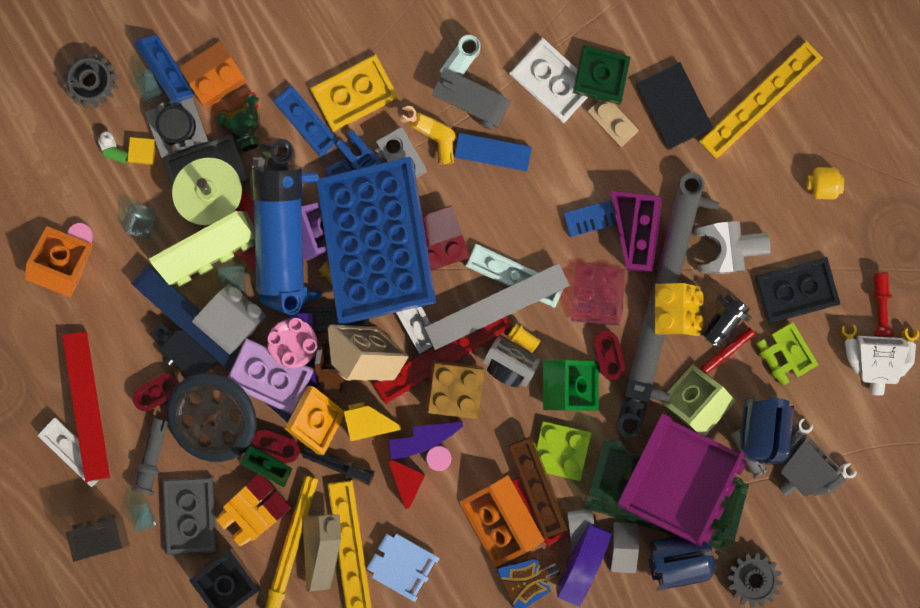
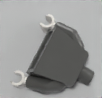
M802 419L796 425L797 431L792 433L790 455L785 461L781 462L783 465L781 473L786 479L778 487L786 496L792 494L796 489L803 496L831 494L845 482V478H853L857 472L852 471L848 475L846 468L851 463L842 464L839 467L808 435L804 438V435L812 431L813 424L810 425L808 430H804L801 424L805 419Z

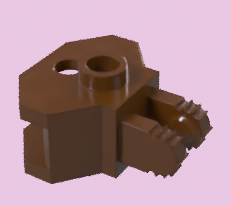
M322 340L317 349L314 371L319 377V382H324L327 398L333 400L339 397L345 379L338 374L339 371L331 364L328 341Z

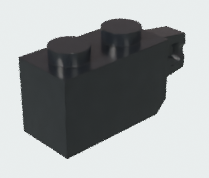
M159 323L150 333L160 345V351L164 353L162 359L172 367L176 364L183 371L180 374L185 379L191 375L209 373L218 363L212 355L184 331L174 332Z

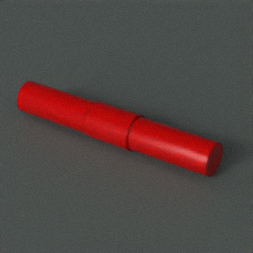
M750 327L702 365L700 370L705 374L711 372L756 335Z

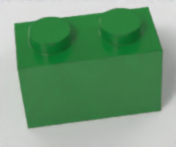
M544 360L543 410L599 411L598 361Z

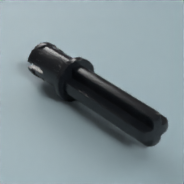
M308 446L304 448L302 457L346 475V479L352 478L370 486L375 474L374 470L356 464L355 460L349 462L326 452L324 455H320Z

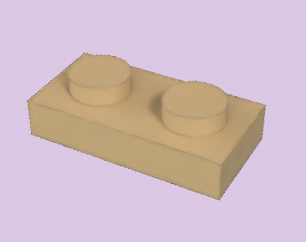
M599 100L587 111L619 148L623 147L639 132L614 103Z

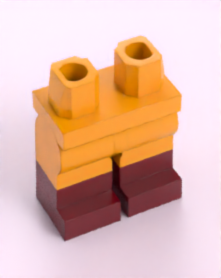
M257 474L223 507L225 510L216 519L224 529L229 527L234 521L241 527L232 536L233 540L240 547L251 539L254 541L292 509L278 491L260 507L257 506L275 490L273 485L260 474Z

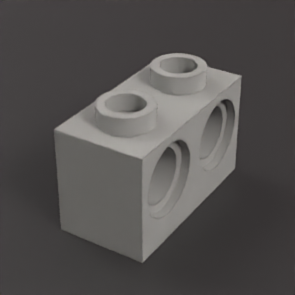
M402 127L376 141L379 148L375 149L382 163L384 161L390 162L411 157L414 163L416 179L427 173L426 167ZM390 142L400 144L401 147L397 153L391 154L386 150Z

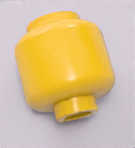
M817 167L813 170L812 175L807 176V190H811L815 199L834 200L839 194H843L844 175L840 174L837 168Z

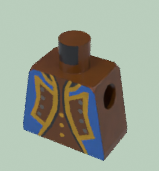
M536 557L497 568L514 608H527L548 594L551 590L547 580L560 575L554 561L540 567Z

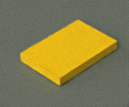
M376 54L310 88L333 133L399 99Z

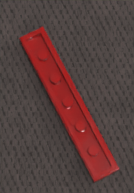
M506 316L437 350L431 347L405 363L395 380H377L373 384L385 404H388L429 379L432 360L455 363L513 328Z
M85 331L62 335L85 483L109 479L110 472L88 333Z

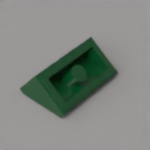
M251 445L242 454L240 461L241 465L282 487L286 486L293 469Z

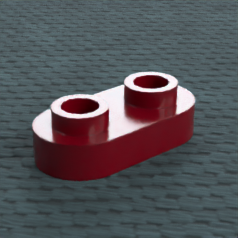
M603 331L594 340L599 369L604 378L616 380L625 372V363L619 339L613 332ZM604 339H608L611 342V346L607 349L602 347ZM610 363H614L617 367L614 373L609 372L607 369Z
M172 374L158 376L134 392L133 404L141 411H151L169 400L172 391L180 383L178 378ZM168 381L172 384L170 391L164 389V384ZM145 394L151 397L150 402L147 404L142 400Z
M269 430L257 431L251 442L252 446L283 463L294 462L300 455V446L297 441ZM263 437L269 440L267 447H263L260 444V440ZM285 446L292 447L293 451L291 455H286L283 450Z

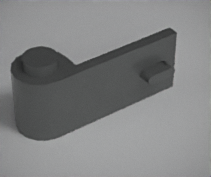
M444 68L432 93V96L476 116L480 121L479 125L491 131L493 127L499 128L511 103L508 98Z

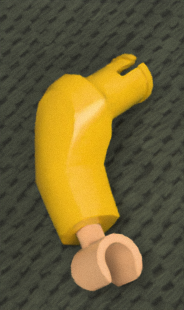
M412 106L403 107L402 109L407 111L409 116L407 118L401 115L399 120L404 123L409 122L410 127L435 140L438 148V164H453V141L456 139L454 131L447 125L429 116L416 113Z

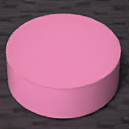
M83 223L74 224L68 230V235L88 243L93 241L92 229Z
M433 447L427 454V464L435 471H443L451 463V454L445 447Z

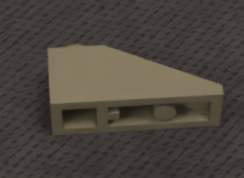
M340 514L302 516L307 592L331 589L341 543Z

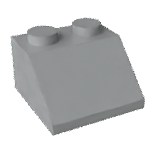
M228 284L215 295L192 322L228 354H231L244 343L246 338L249 339L267 315L257 305L249 301L239 289Z

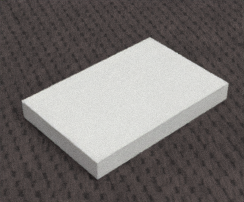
M543 37L509 73L517 83L562 124L588 98L572 93L577 68Z

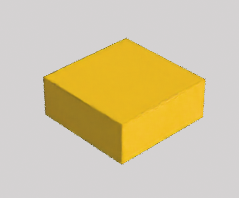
M130 137L128 162L154 165L155 139Z

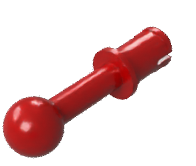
M877 272L874 273V295H872L873 299H877L878 327L874 331V337L893 338L894 332L888 326L887 299L892 298V294L889 291V273Z

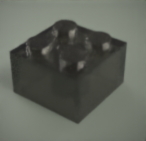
M115 514L97 518V524L94 525L91 524V520L71 525L72 531L66 532L73 562L130 546L123 517L116 518Z

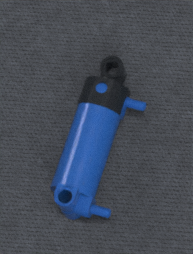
M267 137L261 142L259 152L265 160V165L251 169L252 199L254 200L256 292L259 293L260 302L264 306L293 315L301 307H304L307 301L320 300L322 298L320 290L307 291V287H304L302 183L317 182L319 175L317 172L302 173V167L288 165V161L293 156L291 143L286 139ZM276 146H278V152L275 155L274 149Z

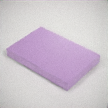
M246 338L228 378L236 382L248 395L292 414L312 377L314 369L306 365L298 368H287L279 365L271 357L268 348Z

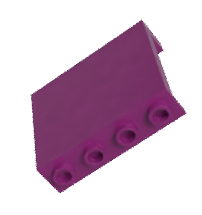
M662 413L618 502V506L701 546L703 541L708 543L714 529L711 528L714 519H720L725 509V506L721 505L725 496L730 498L736 486L733 483V479L736 473L741 475L747 461L743 460L745 452L741 451L739 453L673 422L671 417Z

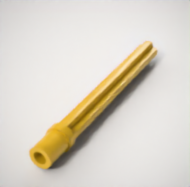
M305 476L273 583L267 594L268 598L265 608H280L282 600L285 598V589L303 533L302 516H308L318 479Z

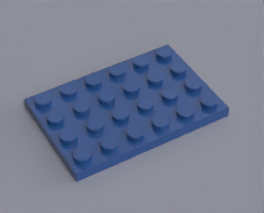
M406 157L319 179L317 187L338 323L342 325L435 304L436 297L413 159Z

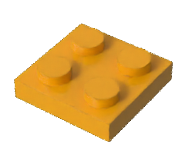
M307 386L285 430L315 453L324 455L345 415L344 410L315 387Z

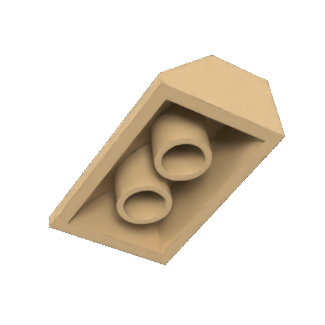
M330 325L328 327L331 364L345 380H395L409 357L378 327Z

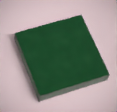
M583 45L572 93L620 105L631 57Z

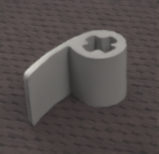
M592 509L567 512L572 552L589 523L594 524Z

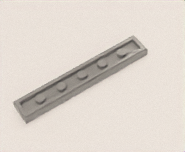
M556 264L424 327L434 349L437 350L570 285L560 264Z

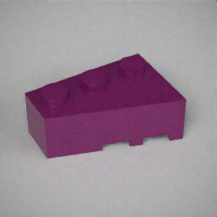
M611 191L626 268L629 271L653 273L662 208L661 197Z

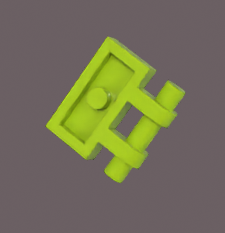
M793 322L771 334L776 343L771 347L768 346L765 339L756 343L761 351L759 355L762 360L765 359L772 370L771 375L774 379L777 378L781 387L790 382L785 374L786 372L792 370L795 377L798 378L819 365ZM779 350L787 362L783 366H780L774 356V353Z

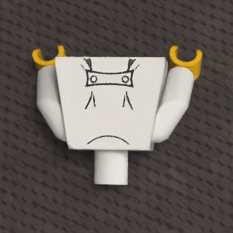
M852 325L853 334L850 335L845 333V327L843 326L841 335L847 339L845 341L847 360L854 373L860 375L863 382L870 383L869 392L871 394L883 395L885 383L897 384L900 377L904 376L913 366L916 351L914 341L919 337L917 329L913 331V338L908 336L907 327L902 331L901 338L857 336L856 340L854 339L857 332L856 326Z

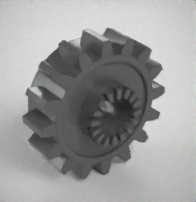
M84 54L82 60H79L77 57L74 58L75 64L73 66L68 64L67 67L70 71L63 75L68 79V82L64 83L63 87L70 89L67 96L69 98L76 96L73 102L78 105L83 101V107L87 109L90 103H92L95 109L98 108V102L100 101L107 105L105 98L107 96L114 98L115 96L111 90L118 89V86L113 83V81L119 79L118 75L111 74L115 70L114 66H107L108 60L106 58L99 61L97 54H94L92 58ZM89 76H96L95 84L87 87L85 84Z
M758 552L754 553L753 558L748 553L744 554V560L736 558L737 565L729 566L733 571L732 575L726 576L727 579L732 581V584H729L727 588L735 590L732 597L734 599L741 597L740 604L742 605L749 601L751 608H754L756 602L761 607H764V600L766 599L772 603L773 598L771 595L773 593L779 595L780 593L775 589L776 585H782L783 583L777 580V576L782 574L781 571H774L777 563L773 561L768 564L769 556L765 555L760 559ZM753 573L759 574V584L751 587L748 581L750 575Z

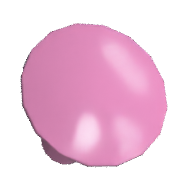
M286 319L278 322L271 329L268 336V350L271 357L279 365L287 368H298L306 365L314 357L317 350V337L314 330L301 319Z

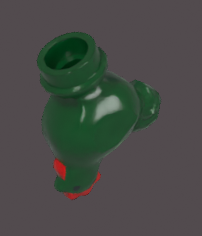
M249 91L242 96V107L234 111L221 110L216 116V121L221 127H226L229 132L239 137L236 145L239 146L241 152L251 151L259 147V138L257 135H254L255 130L260 124V117L257 111L259 98L256 97L255 92Z

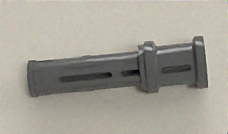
M155 418L152 419L153 422L142 464H139L136 469L138 470L135 486L131 488L132 491L153 495L154 493L152 487L155 475L159 474V468L156 467L168 424L167 421Z

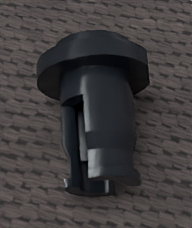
M729 293L726 297L721 295L717 297L716 301L721 306L709 322L706 331L701 333V336L706 338L708 342L720 349L722 348L721 344L731 335L741 319L749 322L752 318L748 314L750 308Z

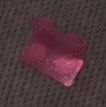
M576 264L570 321L620 326L623 311L625 270L623 268Z

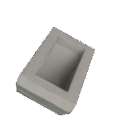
M613 522L611 572L636 573L639 553L638 523Z

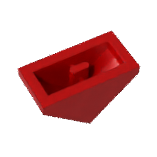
M395 460L389 461L404 507L408 509L415 499L425 474Z

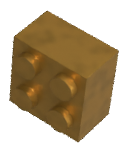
M432 360L426 404L427 412L478 419L484 368L477 365Z

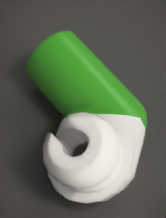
M110 132L101 133L98 142L103 156L126 164L128 152L117 149L113 135Z

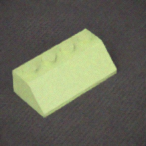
M235 211L149 258V260L169 285L177 284L180 287L192 280L191 275L197 272L202 275L213 269V263L219 260L221 263L232 259L235 257L233 252L239 249L246 251L254 247V224L247 211Z

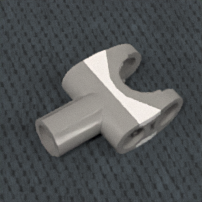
M740 221L716 223L694 229V237L704 236V238H710L716 242L719 248L718 256L714 261L698 266L699 273L725 274L745 271L744 257L770 254L771 247L768 232L741 235Z

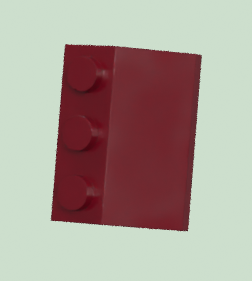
M452 205L422 215L431 271L470 258Z

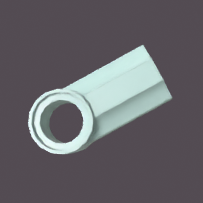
M473 35L463 36L439 72L442 74L444 68L463 76L480 53L479 40ZM471 41L476 44V50L473 53H465L462 47L466 42Z

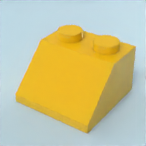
M363 402L348 405L349 410L344 411L350 441L401 430L400 424L371 406L365 407Z

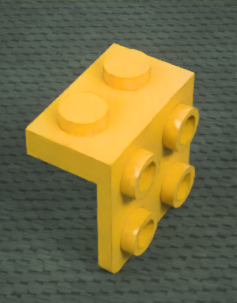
M685 283L655 284V334L700 336L704 325L703 317L701 316V306L704 297L699 286Z

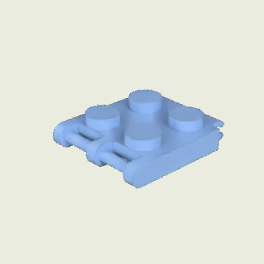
M386 533L378 547V550L385 553L384 557L375 553L367 569L374 573L373 579L416 602L418 598L416 595L423 582H427L429 579L427 577L434 563H438L440 558L399 534L392 537ZM428 558H430L431 560L429 561V563H428L426 569L424 570L423 574L420 573V572L422 571V569H423L425 563L427 562ZM419 578V581L415 586L413 592L410 593V590L413 587L416 579Z

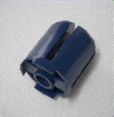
M748 397L744 400L739 449L740 452H745L744 457L747 460L771 465L781 463L789 457L794 405L789 406L788 400L776 397H769V400L754 401V397Z
M676 536L647 542V547L652 546L653 556L648 559L653 581L658 580L660 585L657 587V591L707 582L712 578L715 571V559L713 555H709L710 551H712L710 541L708 543L703 541L702 545L698 546Z

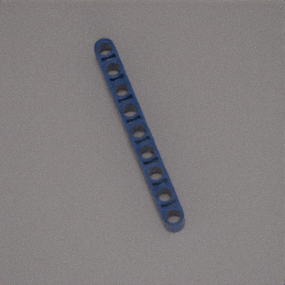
M146 265L131 284L227 370L231 371L241 346L231 354H228L192 322L201 311L172 285H169L154 269ZM266 403L288 423L292 414Z

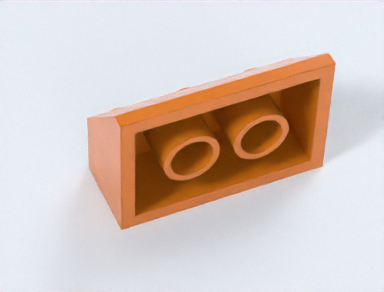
M509 475L459 502L495 567L527 553L545 541Z

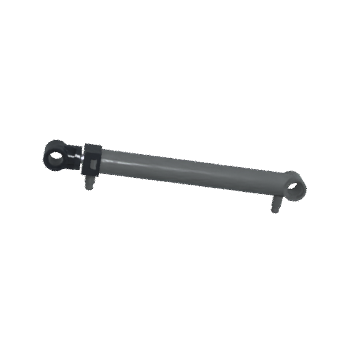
M687 173L678 182L633 363L623 397L631 398V400L623 399L616 422V430L624 438H634L641 433L647 405L640 403V401L649 403L650 398L667 402L670 400V394L653 389V381L665 334H655V284L679 283L698 206L716 210L719 208V202L701 197L704 189V180L697 173ZM685 181H694L697 185V190L695 192L687 191L684 186ZM626 419H632L635 422L636 428L632 433H626L623 430L622 425Z

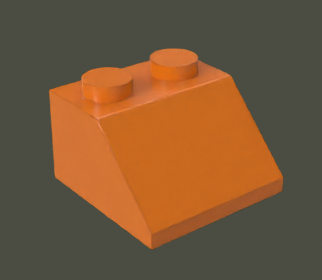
M221 41L179 67L206 109L247 83Z
M46 226L26 263L24 280L71 298L82 277L93 244Z

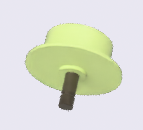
M202 158L186 165L177 175L172 189L173 202L181 216L191 223L204 226L211 225L233 213L237 209L242 196V185L237 172L228 163L216 158Z

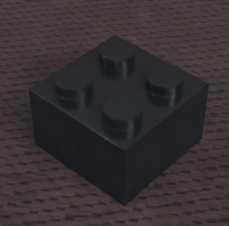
M233 548L189 580L209 608H237L262 589Z

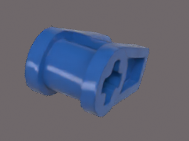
M353 129L348 133V137L351 139V143L355 144L360 150V156H355L351 148L347 147L342 140L335 143L349 160L354 170L382 164L379 158L364 144Z

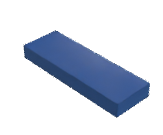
M156 34L136 41L135 46L172 104L191 99L195 92L159 36Z
M292 85L273 100L320 158L339 141Z
M459 133L455 158L527 172L532 147Z

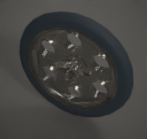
M214 373L191 375L174 388L168 400L167 418L173 437L186 452L198 459L209 462L232 460L245 452L255 436L257 422L252 401L244 389L225 376ZM214 390L222 392L224 396L222 402L216 401L213 398L212 393ZM191 393L199 395L201 399L199 405L191 402L189 397ZM218 410H221L214 420L202 425L210 415H214ZM229 410H237L240 413V420L235 421L231 419ZM183 416H191L194 419V426L186 425L183 421ZM223 431L232 433L234 437L233 442H227L223 439ZM199 435H208L211 440L210 445H204L200 441Z

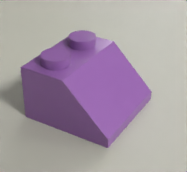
M320 202L302 206L303 261L328 254Z

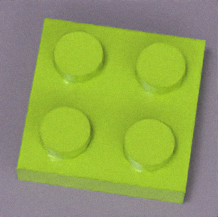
M542 421L537 449L547 474L581 481L591 432Z

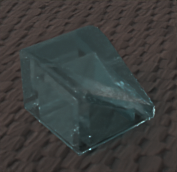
M145 70L138 77L137 84L145 102L162 95L163 92L151 70Z
M130 203L122 222L124 232L148 238L156 220L155 211L149 207Z
M244 266L218 268L221 290L228 284H231L241 292H247Z
M146 503L132 508L136 523L134 532L156 526L151 504Z

